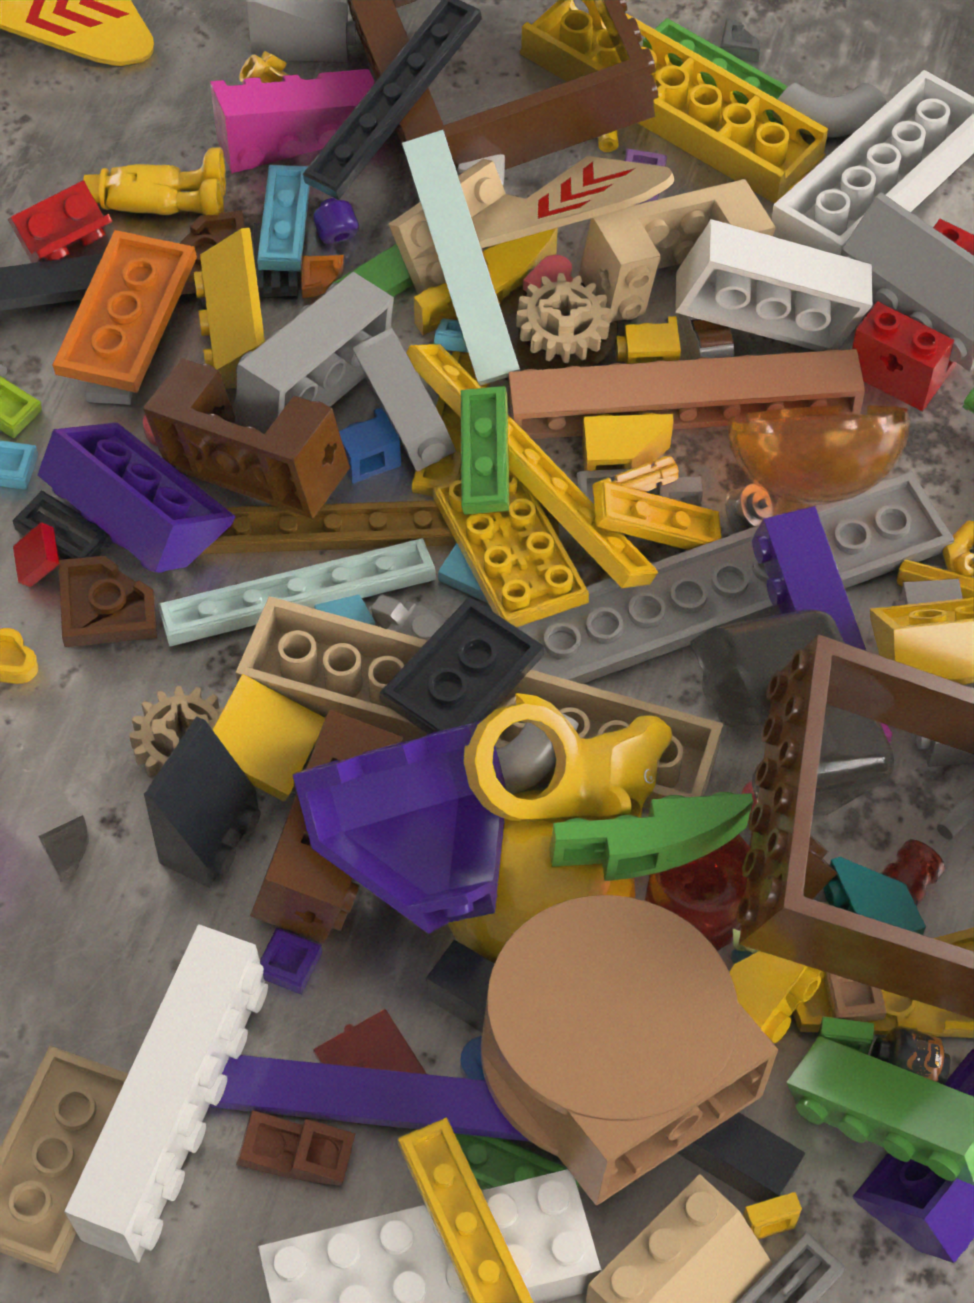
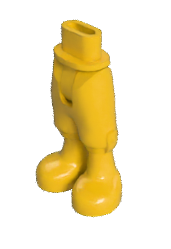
M221 147L208 149L204 155L201 168L193 171L181 172L178 167L173 165L134 164L112 167L110 172L108 168H102L100 174H85L83 177L97 204L100 203L102 209L159 215H172L180 212V210L197 212L203 215L224 213L223 196L226 195V168L224 153Z

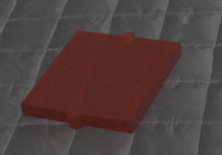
M386 1009L355 1026L347 1024L344 1028L345 1032L313 1049L317 1060L323 1064L427 1074Z

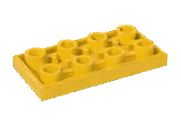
M510 470L509 511L464 515L461 479L433 488V499L495 614L513 626L519 627L589 603V592L537 498Z

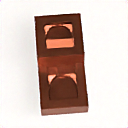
M253 1110L249 1116L236 1165L297 1180L342 1185L356 1133L306 1119L303 1125Z

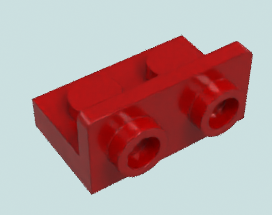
M84 180L8 219L31 263H37L43 259L45 261L63 259L70 254L67 249L68 246L81 240L83 246L86 247L106 236L103 228L113 222L109 214L103 216Z

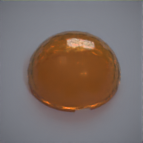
M843 405L746 413L745 423L735 422V417L727 419L729 446L738 466L745 475L762 490L790 502L808 505H826L849 500L875 487L892 471L902 456L907 444L910 428L907 408L883 405H867V414H843Z

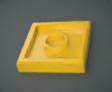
M242 674L213 731L253 786L285 802L295 784L292 774L301 772L319 736L325 718Z

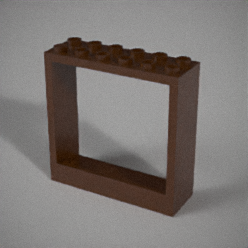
M347 0L352 21L356 23L357 34L376 81L409 41L396 8L418 0ZM593 0L621 63L443 125L430 90L427 88L396 127L401 145L403 142L443 130L457 174L458 166L461 163L499 154L505 155L506 170L655 117L653 100L659 98L651 74L656 72V67L649 48L642 50L639 44L642 38L636 19L634 17L628 19L625 12L628 10L626 0Z
M818 634L803 650L798 649L791 661L781 671H776L772 675L768 684L767 698L771 700L770 714L766 718L761 732V741L766 744L764 758L760 762L755 776V785L760 787L758 803L753 808L749 820V830L754 832L752 848L747 853L743 865V876L747 877L746 893L738 906L736 916L737 923L741 924L739 945L974 1019L973 951L803 896L826 704L974 754V688Z

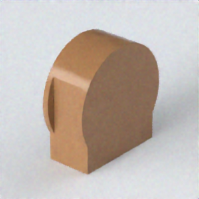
M614 895L580 897L553 905L536 914L515 931L499 953L489 981L481 1040V1062L488 1089L496 1105L512 1126L538 1147L558 1156L596 1206L763 1096L778 1049L737 1001L734 983L728 968L714 946L700 931L675 913L647 901Z

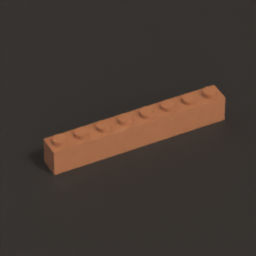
M829 349L826 351L802 353L785 352L782 354L756 356L741 355L739 357L726 358L702 357L695 360H658L651 363H614L605 366H570L545 370L526 369L509 372L508 377L510 417L531 439L583 436L584 417L602 414L613 416L642 415L645 413L673 414L672 430L860 417L865 395L857 349Z

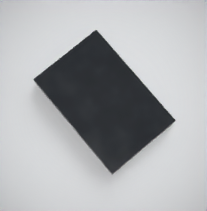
M469 596L379 692L380 702L427 734L482 721L499 706L544 656L545 646Z

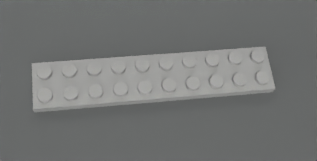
M912 471L815 505L844 588L897 570L904 560L919 562L941 554L945 546L953 543L955 540ZM759 526L651 563L658 571V574L650 585L621 588L612 578L586 587L589 592V603L517 627L545 646L544 656L531 670L584 684L779 613V606H774L768 596L767 580L769 577L764 563H758L753 552L752 539Z

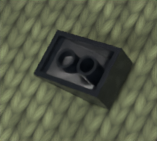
M196 716L144 793L159 863L209 888L218 874L224 875L229 870L236 855V846L243 835L250 836L261 815V811L258 808L256 788L206 720Z

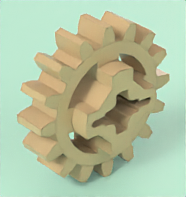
M559 273L557 282L553 283L546 276L541 277V288L530 284L527 286V297L520 296L516 327L521 328V341L531 340L530 351L532 353H536L541 349L546 350V360L548 361L555 354H561L564 363H568L570 354L574 353L581 360L586 359L587 348L597 352L600 350L601 339H607L611 309L606 308L607 296L605 294L595 296L597 286L595 283H591L586 287L581 286V276L578 275L572 282H566L563 273Z
M176 686L173 697L168 698L163 691L157 692L158 703L156 705L146 701L141 704L144 716H133L134 732L129 733L132 749H135L133 751L136 763L138 765L145 764L148 777L152 778L158 774L179 743V736H182L181 728L185 727V731H187L196 716L206 720L213 730L224 707L219 708L218 696L213 694L206 700H203L201 688L196 687L191 695H184L182 687Z

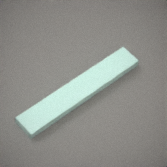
M440 130L403 142L402 145L478 384L481 386L509 377V372L520 371L444 131Z
M421 538L157 605L170 647L257 625L269 596L314 608V605L357 594L361 598L433 581L436 580V571L425 542Z

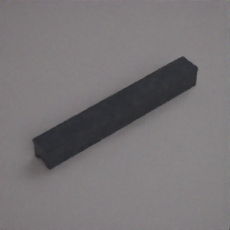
M454 939L426 977L428 982V999L482 1032L489 981L494 963ZM738 1112L677 1154L753 1201L760 1203L779 1197L790 1179L797 1172L806 1153Z

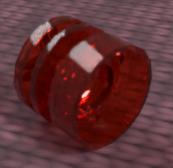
M738 834L728 843L703 857L669 870L650 874L644 901L663 907L683 918L700 931L714 948L719 951L733 942V929L741 930V924L737 923L736 916L740 901L746 893L747 877L743 876V865L751 847Z

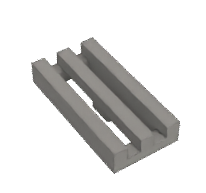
M805 1231L736 1303H755L806 1249L814 1255L768 1303H785L822 1264H825L829 1269L797 1302L816 1303L844 1273L846 1267L810 1233Z

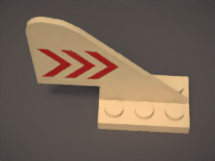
M586 156L527 199L505 193L492 160L482 159L458 176L482 251L496 244L631 207L647 201L668 189L675 180L671 169L665 166ZM419 202L389 223L391 232L418 295L430 287H437L446 283L421 202Z

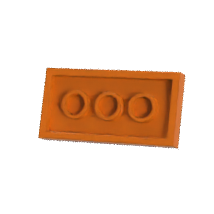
M114 230L52 364L55 374L137 393L196 261L195 247Z

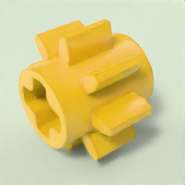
M266 51L263 52L261 58L253 54L244 63L240 71L239 80L243 83V79L260 77L262 83L282 82L283 76L289 75L283 71L287 63Z

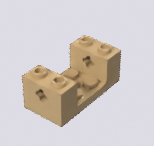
M745 179L633 205L619 211L591 218L579 276H581L585 286L591 283L597 285L595 296L604 294L607 296L606 308L611 309L610 323L624 319L631 320L646 313L657 269L682 264L711 219L773 237L776 227Z

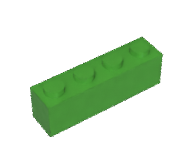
M822 1036L816 1039L786 1082L795 1100L796 1110L803 1118L813 1124L821 1125L824 1122L834 1126L856 1142L864 1143L867 1140L879 1145L901 1161L908 1162L912 1159L924 1164L943 1179L954 1181L957 1178L974 1185L973 1096Z

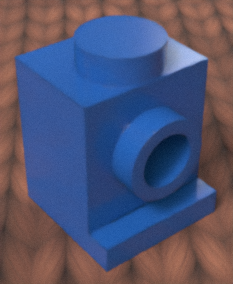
M382 407L374 410V418L364 422L352 423L339 431L350 465L347 475L352 484L401 466L400 438Z

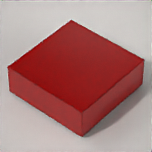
M39 523L13 545L19 584L32 587L59 565L55 533L52 526Z

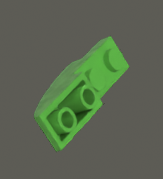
M719 792L711 796L700 797L669 795L662 799L651 800L648 817L638 818L634 815H623L615 819L593 821L573 818L565 822L553 823L549 849L552 867L602 864L604 880L611 881L655 874L687 864L723 846L746 829L753 805L752 793L734 794L731 792Z

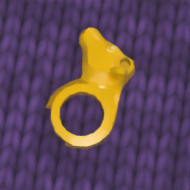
M515 693L516 704L495 709L477 725L469 745L465 746L464 766L469 787L482 806L494 815L507 820L535 822L567 817L609 820L623 815H634L642 818L643 805L656 786L658 761L669 746L672 733L671 728L658 716H640L624 729L583 739L552 703L535 695ZM518 721L532 723L543 730L552 742L556 756L555 774L549 786L537 797L531 799L517 798L506 791L496 778L492 763L494 745L501 732L512 723Z

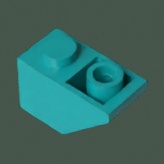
M843 857L831 859L829 865L837 874L823 888L829 905L924 935L926 925L906 884Z

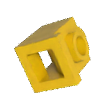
M668 316L667 323L662 324L641 323L625 325L624 336H616L615 352L617 362L635 364L651 363L658 360H680L681 349L676 316Z

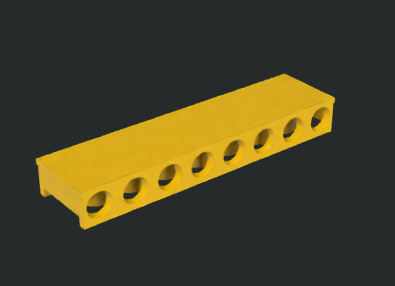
M558 0L533 24L526 22L522 26L520 55L566 82L621 63L593 0H581L588 8L589 14L578 10L573 0ZM626 13L628 19L632 18V16ZM636 19L641 35L652 46V50H649L654 59L656 72L651 75L654 78L659 98L653 100L655 117L639 122V125L735 181L745 179L753 192L774 204L825 159L826 154L824 151L828 128ZM668 53L677 55L683 64L680 67L673 65L668 57ZM700 72L710 74L714 78L717 87L706 84ZM733 91L743 93L749 102L746 105L738 103L733 95ZM766 110L776 112L782 119L783 125L771 122L766 114ZM799 129L808 130L814 136L815 141L811 145L805 142L800 135Z

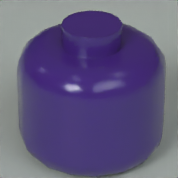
M335 198L324 200L313 214V222L321 241L325 244H332L354 237L358 232L359 223L352 205L348 201L336 200Z

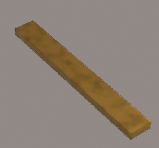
M435 500L324 504L314 519L276 506L225 507L235 515L233 524L201 554L385 548L423 538L426 547L455 546L457 542ZM538 500L559 538L558 520Z

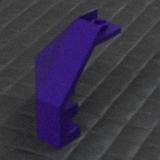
M481 721L427 734L425 737L395 743L363 752L358 756L328 762L292 774L312 849L428 934L450 922L495 913L504 818L494 815L482 806L469 787L464 766L465 746L469 745L475 729ZM494 745L492 763L495 775L507 791L496 746Z

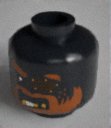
M897 1026L891 1029L885 1038L878 1037L871 1049L870 1056L943 1085L947 1081L951 1064L950 1055L945 1053L942 1041L934 1035L905 1026Z

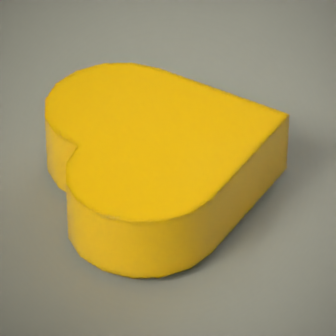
M1 628L0 682L24 684L31 681L38 673L39 666L34 651L25 646L23 638L17 630Z

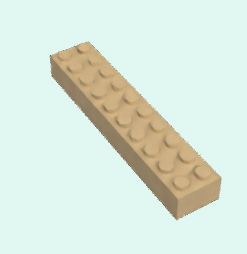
M271 596L268 597L235 672L237 682L241 675L244 674L326 718L329 709L402 736L401 742L427 736L426 732L380 702L379 692L428 640ZM530 670L496 708L516 704L515 693L538 696L552 703L560 713L574 719L578 723L576 732L583 739L624 729L640 716H658L671 728L672 739L658 761L656 786L643 805L644 808L649 810L652 799H662L669 795H682L684 797L705 796L719 751L723 723L534 670ZM518 721L512 723L502 731L495 743L496 749L502 748L520 734L526 722ZM555 768L538 783L550 784L555 774Z

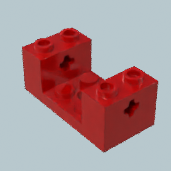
M939 219L933 228L974 256V235L945 220ZM878 301L856 329L852 349H857L863 382L922 412L957 365L956 362L949 360L954 339Z

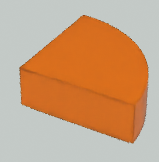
M344 255L302 256V298H311L325 293L333 282L341 278L344 271Z

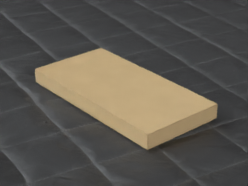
M49 1046L0 1146V1253L51 1272L59 1273L77 1234L64 1211L128 1073Z

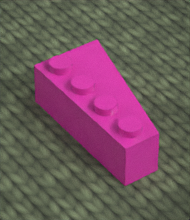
M369 69L319 73L316 79L304 80L299 75H285L282 82L262 83L260 77L243 79V85L227 86L224 80L210 81L216 137L219 146L223 150L231 174L323 149L375 84Z

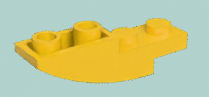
M558 227L496 244L482 251L499 304L512 290L523 284L526 276L545 257L556 255ZM446 283L437 287H430L421 294L414 296V324L422 335L436 330L443 318L458 320Z

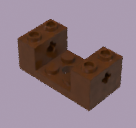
M182 358L143 407L162 458L179 472L310 519H314L350 469L331 407L320 401H310L294 395L265 434L251 426L243 427L235 424V415L222 381V376L219 370H216L209 364H198Z
M329 709L306 769L336 760L348 759L361 755L363 752L399 743L403 737ZM297 793L250 916L324 944L332 928L338 931L341 930L347 913L350 912L360 884L352 882V877L312 849Z

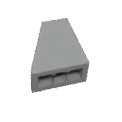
M337 0L246 1L252 55L255 54L261 58L263 52L266 51L283 61L347 62L348 45H356L355 21H348V4Z
M392 327L353 347L352 349L379 407H382L415 470L418 472L456 452L441 416Z

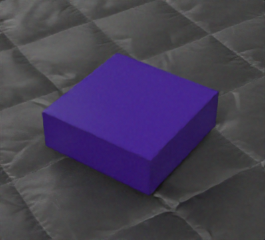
M276 928L260 959V964L263 966L264 980L302 995L322 954V945Z

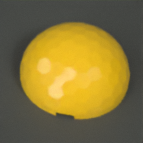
M544 790L524 791L513 795L517 798L531 799L537 797ZM583 817L556 818L535 822L504 819L495 913L450 922L448 926L458 942L495 964L499 953L515 931L539 912L553 905L580 897L614 895L635 899V878L605 881L602 864L552 867L549 849L553 823ZM583 818V819H586V820H588V821H593L592 819H589V818Z

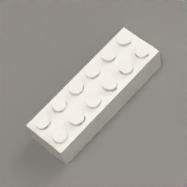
M923 70L773 205L772 222L776 227L773 237L841 256L842 248L879 193L882 192L911 212L974 153V97Z
M198 924L64 1211L81 1241L137 1263L140 1262L145 1249L151 1251L156 1245L163 1226V1220L159 1219L166 1201H174L179 1194L185 1172L181 1170L188 1152L195 1153L203 1140L206 1123L202 1121L209 1105L216 1106L224 1093L227 1076L223 1075L222 1072L229 1057L237 1059L240 1056L248 1035V1030L244 1029L251 1012L258 1013L267 995L268 984L264 980L263 966L260 964L255 944Z
M568 1169L482 1190L483 1196L534 1303H547L587 1292L588 1284L601 1272V1267L575 1178ZM426 1205L258 1246L270 1303H470Z

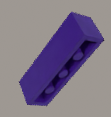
M816 506L764 518L754 534L752 547L756 560L760 564L764 563L769 577L767 580L769 599L774 606H779L784 621L781 624V631L786 646L789 649L793 648L795 653L798 649L803 650L819 634L867 651Z

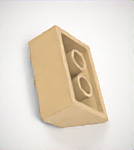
M699 1174L588 1284L586 1303H736L773 1263L740 1211Z

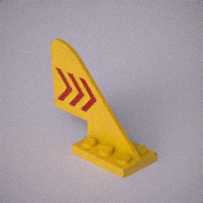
M0 0V29L97 63L114 66L143 63L153 54V36L131 0Z

